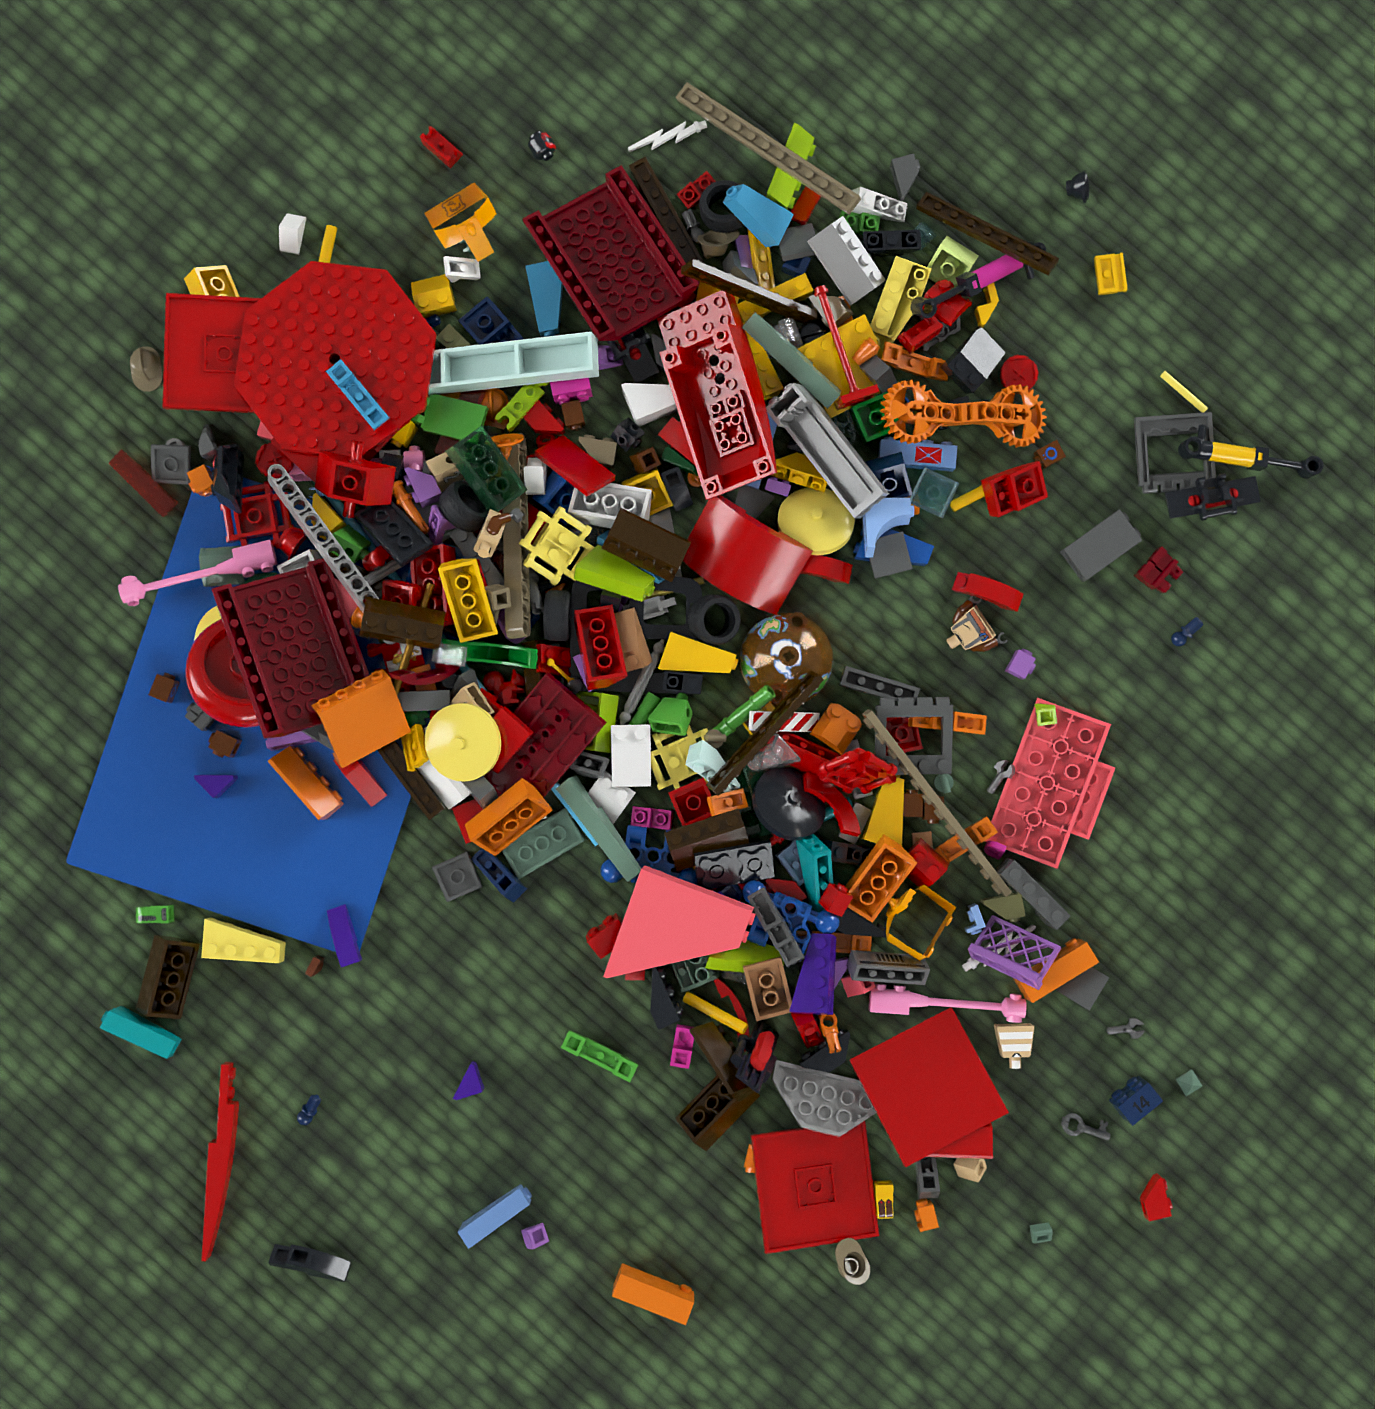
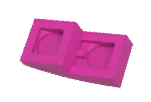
M677 1024L670 1066L689 1069L694 1037L689 1030L694 1027Z

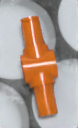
M834 1013L833 1015H818L820 1020L819 1028L823 1036L826 1037L829 1053H834L835 1050L836 1053L840 1052L842 1049L837 1036L839 1032L836 1015ZM829 1020L833 1022V1025L828 1027L823 1022Z

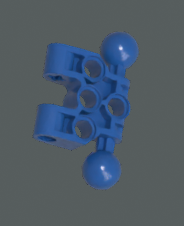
M628 825L625 844L629 850L633 848L639 850L640 855L636 861L641 869L645 865L697 885L694 868H688L679 873L671 872L675 864L667 861V855L670 854L666 837L663 849L659 850L655 847L646 848L647 827ZM650 851H657L659 854V858L654 862L648 859ZM610 859L602 864L600 869L601 876L605 881L616 883L624 878ZM639 875L632 879L631 883H636Z
M749 881L743 887V898L750 904L747 896L763 887L766 889V887L759 881ZM776 891L775 895L768 892L784 921L789 924V929L803 954L812 935L807 920L815 923L818 931L823 934H831L838 929L840 921L837 915L826 910L821 912L812 910V905ZM788 903H793L796 906V910L788 911L785 906ZM756 915L747 940L765 947L769 935ZM803 928L807 931V935L799 936L796 931Z

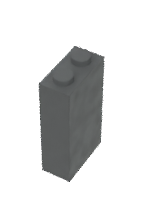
M1120 509L1060 551L1081 582L1088 580L1142 541L1139 530L1136 527H1132L1129 523L1128 515L1125 512H1121Z

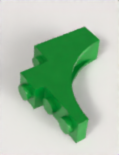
M442 638L440 658L536 669L538 649L512 643H495L482 640L460 643L459 639Z

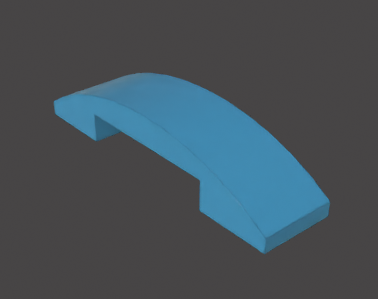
M341 359L326 371L374 430L389 419L388 415Z

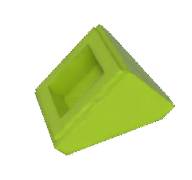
M1034 704L1038 726L1057 724L1055 705Z

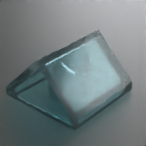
M924 467L913 488V495L910 496L911 504L943 518L959 483Z

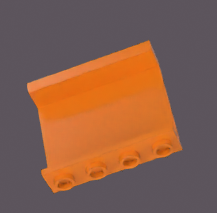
M383 669L373 672L362 680L355 681L352 685L340 689L312 705L319 715L332 745L334 759L341 768L411 732L391 678Z

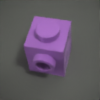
M1026 649L1016 650L1005 671L1023 680L1027 674L1033 672L1036 666L1034 664L1036 658L1032 657V653Z

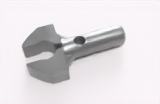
M1002 760L994 766L997 769V775L987 788L990 794L995 792L1004 778L1012 779L1014 776L1015 767L1012 764L1004 772V767L1009 761Z
M1129 1018L1127 1025L1107 1027V1034L1129 1033L1132 1039L1139 1038L1145 1031H1134L1131 1028L1135 1025H1143L1144 1023L1136 1018Z

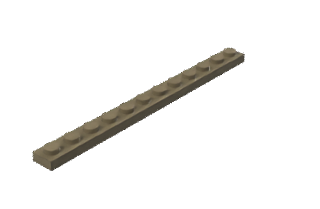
M688 82L675 97L678 102L850 215L860 202L861 197Z
M867 709L862 713L865 717L863 722L869 729L873 728L877 733L875 735L876 739L881 744L885 743L889 748L887 753L893 760L897 759L900 765L898 767L905 775L909 774L912 778L910 782L916 790L920 789L923 792L922 798L928 805L932 804L935 808L933 811L935 815L947 823L945 828L951 835L955 834L958 840L956 842L963 850L967 849L970 853L968 857L973 864H978L981 867L980 873L986 880H991L993 890L998 895L1001 893L1005 897L1011 894L1012 891L873 711Z

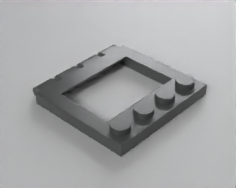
M1212 412L1134 418L1138 487H1142L1143 494L1157 493V485H1159L1160 493L1176 491V484H1178V490L1196 487L1195 481L1197 478H1216L1215 462L1203 460L1204 471L1149 475L1147 437L1198 433V427L1201 424L1207 426L1205 440L1214 442Z
M897 697L896 705L894 698H880L879 705L875 707V715L885 728L887 717H942L941 755H907V757L921 774H952L953 705L950 704L949 697H935L934 704L932 697H916L915 704L913 697ZM875 737V756L886 761L888 764L896 765L898 769L895 775H905L898 767L900 765L899 761L886 756L885 743L881 744Z

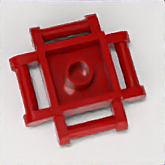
M264 481V484L243 487L242 495L265 491V494L242 498V513L233 511L237 534L234 533L231 509L220 504L227 532L225 537L226 543L241 541L242 547L250 545L248 539L273 535V540L270 541L276 549H279L276 543L280 538V533L294 527L291 524L289 510L278 495L273 494V488L268 481ZM274 501H280L284 524L282 526H278L279 521Z
M857 748L831 759L830 762L820 763L821 772L819 779L842 788V791L848 794L856 787L860 788L863 794H867L874 788L896 782L895 774L898 768L896 765L888 764L886 761L876 757L870 751Z

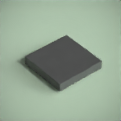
M812 223L786 229L778 245L783 261L816 255L807 242L816 235Z
M151 444L152 483L189 484L191 481L187 472L191 471V446Z
M903 532L883 536L877 540L874 555L869 557L874 579L913 569Z
M468 851L432 867L447 902L483 887Z

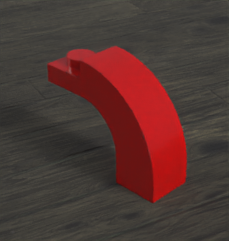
M811 555L801 574L821 577L832 582L849 584L853 565L826 556Z
M958 572L952 590L955 592L987 600L1002 609L1018 612L1024 595L1006 584L972 573Z

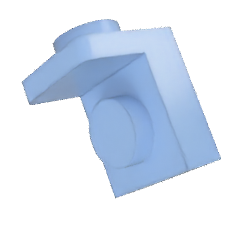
M974 903L968 906L969 911H967L970 922H974V924L964 928L965 932H971V935L982 932L981 928L986 927L979 907Z

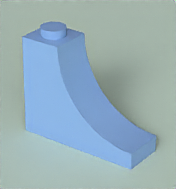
M884 498L862 516L865 557H873L877 540L887 530L900 525H909L911 517H914V505H911L910 498Z

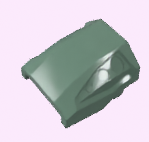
M241 546L200 548V570L215 567L233 558L232 549ZM215 574L201 578L204 587L223 586L230 583L232 585L246 584L242 574Z
M709 955L671 963L681 986V993L720 977L719 970L705 968Z

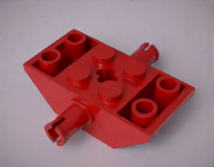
M352 440L350 456L319 450L315 488L329 498L343 500L342 516L346 517L348 515V518L355 517L356 504L365 506L390 505L393 494L396 467L362 459L364 442L360 441L358 443L359 440Z

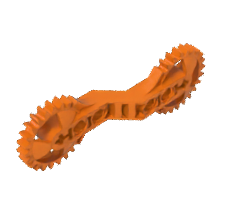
M903 380L888 388V393L883 395L886 400L881 402L885 406L884 409L880 410V412L885 413L881 420L887 421L884 427H890L888 434L895 433L894 439L900 438L901 443L906 441L907 444H915L926 440L940 426L976 424L986 425L994 432L997 438L1004 437L1003 443L1009 442V446L1015 445L1016 448L1025 447L1040 439L1039 434L1044 433L1041 427L1046 426L1042 419L1047 418V416L1042 415V412L1046 409L1040 407L1043 401H1037L1039 395L1033 396L1034 390L1028 391V386L1022 387L1021 384L1011 385L1002 389L989 402L953 404L941 402L931 389L925 391L926 385L919 387V381L913 383V380ZM910 389L913 391L914 401L905 403L906 390ZM1015 393L1021 395L1023 405L1013 404ZM905 423L915 424L913 435L907 434ZM1023 425L1022 438H1016L1014 427Z

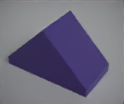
M194 775V779L212 798H219L238 780V775Z
M471 1062L453 1097L454 1100L481 1093L485 1089L476 1062Z

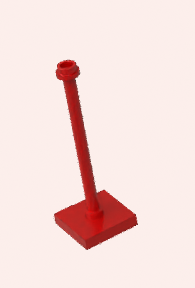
M825 285L816 287L814 295L815 297L819 296L850 388L848 394L840 396L835 402L838 411L874 398L879 393V388L877 384L863 389L857 387L826 293L829 292L828 288Z

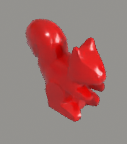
M515 669L512 670L511 681L504 682L503 675L498 671H490L485 674L483 678L484 687L489 692L493 691L501 706L513 707L521 704L520 700L517 699V694L524 693V689L519 687L525 685V678L518 674Z

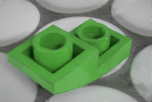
M843 210L840 212L839 218L844 216L855 234L863 235L865 231H878L880 216L864 212L861 214L851 212L850 215Z

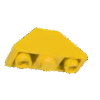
M796 452L776 459L777 473L770 476L825 492L827 482L806 455Z

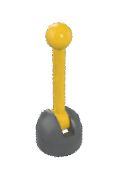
M553 659L547 660V665L552 666L567 680V687L573 694L578 693L583 688V681L577 677L570 678L555 664Z

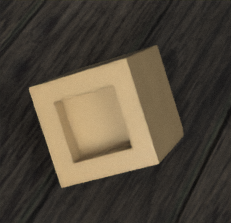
M957 1158L954 1162V1167L959 1177L978 1183L987 1169L984 1159Z

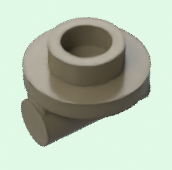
M712 729L705 734L704 741L716 749L723 742H726V734Z

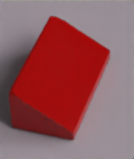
M805 186L791 211L794 214L792 220L805 225L821 196Z

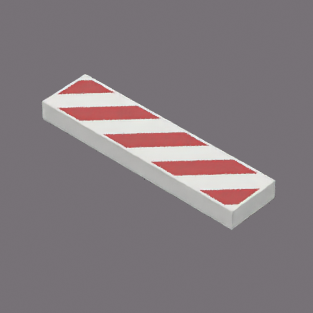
M749 711V730L755 731L772 711ZM794 712V715L781 726L780 731L811 732L819 721L820 713Z

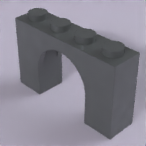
M1006 858L995 869L1006 885L1016 890L1036 910L1034 913L1048 927L1057 930L1070 917L1015 860Z

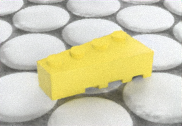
M212 917L204 919L201 958L281 963L284 961L285 941L259 934L252 930L243 929Z

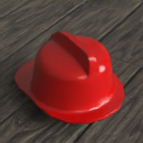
M296 527L288 528L281 534L276 546L289 556V560L294 557L300 545L306 540L307 535L302 529Z

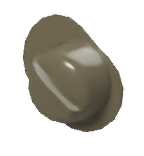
M736 229V231L730 233H719L710 230L703 235H699L697 240L701 243L704 257L709 259L724 255L728 244L738 238L739 231Z
M151 347L138 348L130 357L133 382L142 391L150 392L156 390L162 382L159 354Z
M852 1238L842 1239L835 1250L839 1273L854 1285L863 1284L870 1275L869 1262L856 1240Z

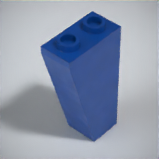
M862 528L860 535L863 538L861 543L857 542L853 553L856 555L854 559L870 561L869 557H865L864 532ZM889 529V530H887L885 533H883L880 537L887 536V535H891V534H895V533H899V532H897V531H895V530H892V529ZM904 534L911 564L926 566L934 546Z

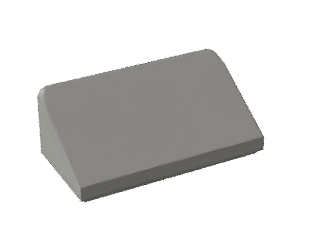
M854 802L853 810L859 822L860 832H862L872 810ZM839 833L838 837L854 845L859 836L856 837L844 833Z

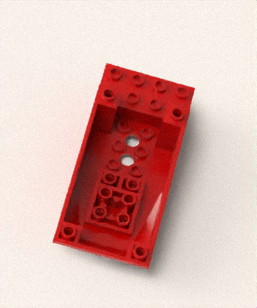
M721 290L658 318L657 321L666 346V350L659 352L706 500L777 473L772 434L762 387L746 331L742 328L743 322L734 295ZM713 355H717L719 358V363L716 366H712L709 361ZM719 373L725 376V381L722 384H717L715 381L716 375Z

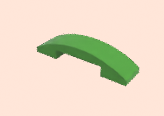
M571 1030L568 1031L561 1046L562 1049L595 1063L629 1083L639 1065L613 1049Z

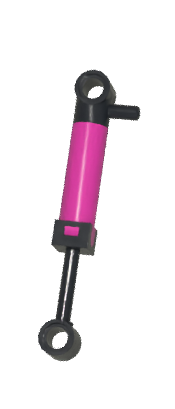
M1026 241L1046 251V247L1043 243ZM1004 255L972 272H965L957 276L958 286L933 299L916 297L911 302V312L915 316L932 318L937 311L938 304L959 293L963 296L972 297L982 292V288L1022 267H1025L1027 279H1033L1035 277L1033 268L1008 255Z

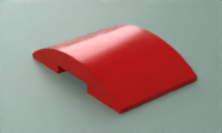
M721 495L709 499L687 539L691 541V544L683 561L697 574L727 594L755 608L776 615L813 550L781 531L776 532L746 514V510Z

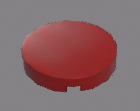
M1025 355L1010 357L1003 363L1000 369V380L1005 388L1021 384L1022 387L1028 386L1029 391L1038 379L1037 365Z
M273 443L264 444L257 451L255 458L257 467L261 474L267 478L268 469L271 465H282L288 474L294 467V463ZM273 473L271 476L277 479L281 477V474Z

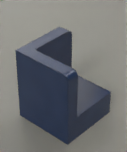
M803 257V259L788 260L783 264L781 272L793 277L800 276L806 273L811 258Z

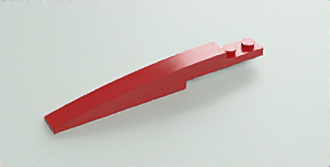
M234 1062L221 1064L217 1139H213L208 1143L202 1261H206L212 1254L223 1214L233 1163L239 1101H231L235 1095V1088L232 1087L233 1079L236 1076V1068H233Z

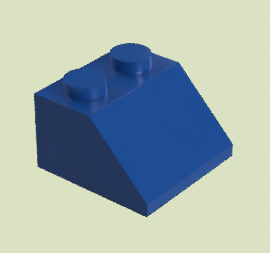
M553 470L546 479L545 495H533L532 499L551 515L555 513L559 506L563 507L565 512L568 513L574 486ZM562 518L559 519V521L562 522L564 525L568 524Z

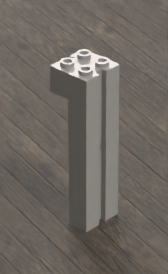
M796 383L788 384L782 390L783 395L779 398L775 396L768 402L769 405L766 407L768 414L778 427H783L788 431L854 518L860 519L871 510V507L884 499L889 494L815 397L803 385Z

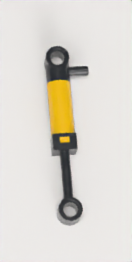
M1204 424L1199 425L1197 437L1192 436L1186 439L1178 447V453L1184 459L1196 458L1245 466L1247 469L1261 471L1267 468L1269 464L1297 469L1298 474L1305 479L1321 473L1324 467L1322 459L1317 456H1311L1299 462L1269 457L1270 448L1258 446L1249 448L1206 441L1207 426ZM1188 444L1193 447V451L1189 450ZM1308 464L1311 465L1312 471L1309 469Z

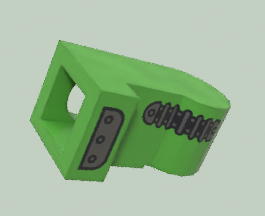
M174 904L136 907V923L174 922Z

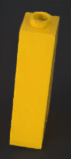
M670 632L658 669L730 673L731 669H736L739 659H736V654Z
M895 775L896 782L879 786L862 839L877 844L884 834L902 846L904 779H901L900 775Z

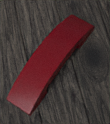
M442 659L435 661V669L419 673L400 669L388 672V676L412 685H428L451 676L463 665V661Z

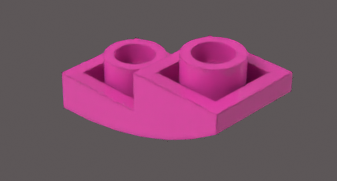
M633 806L631 825L671 830L674 811Z

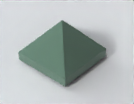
M1192 1069L1175 1079L1185 1096L1202 1087Z

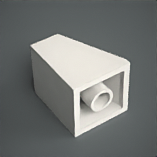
M621 384L622 392L632 417L639 427L678 411L670 385Z

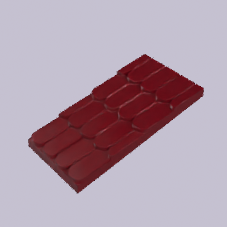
M547 672L514 712L534 733L499 774L491 769L484 777L495 788L499 796L523 778L532 784L544 798L607 722L599 717L589 706L584 704L575 694L570 692L560 681L555 679L553 675Z

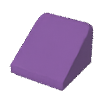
M543 1223L521 1230L527 1249H535L549 1242Z

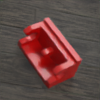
M432 126L429 127L427 135L422 133L419 136L422 144L450 169L463 156L462 152Z
M935 316L924 318L906 332L901 333L897 339L908 353L911 354L939 335L943 325Z

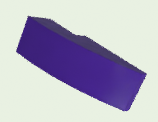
M346 904L327 910L331 935L340 967L361 961L362 957L356 942L358 940Z

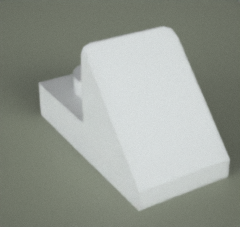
M443 257L445 276L452 283L459 279L478 280L481 278L479 262L476 259Z
M528 458L527 466H524L526 495H545L548 466L538 458Z

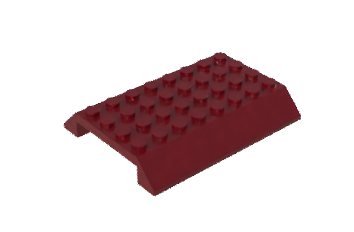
M622 165L605 174V183L544 216L537 210L522 219L598 341H614L626 336L682 305L699 286L697 280L681 274V267L686 264Z
M323 558L308 562L306 567L235 587H232L230 583L211 589L264 739L283 737L321 725L320 717L312 705L320 699L352 685L355 681L369 676L332 570Z

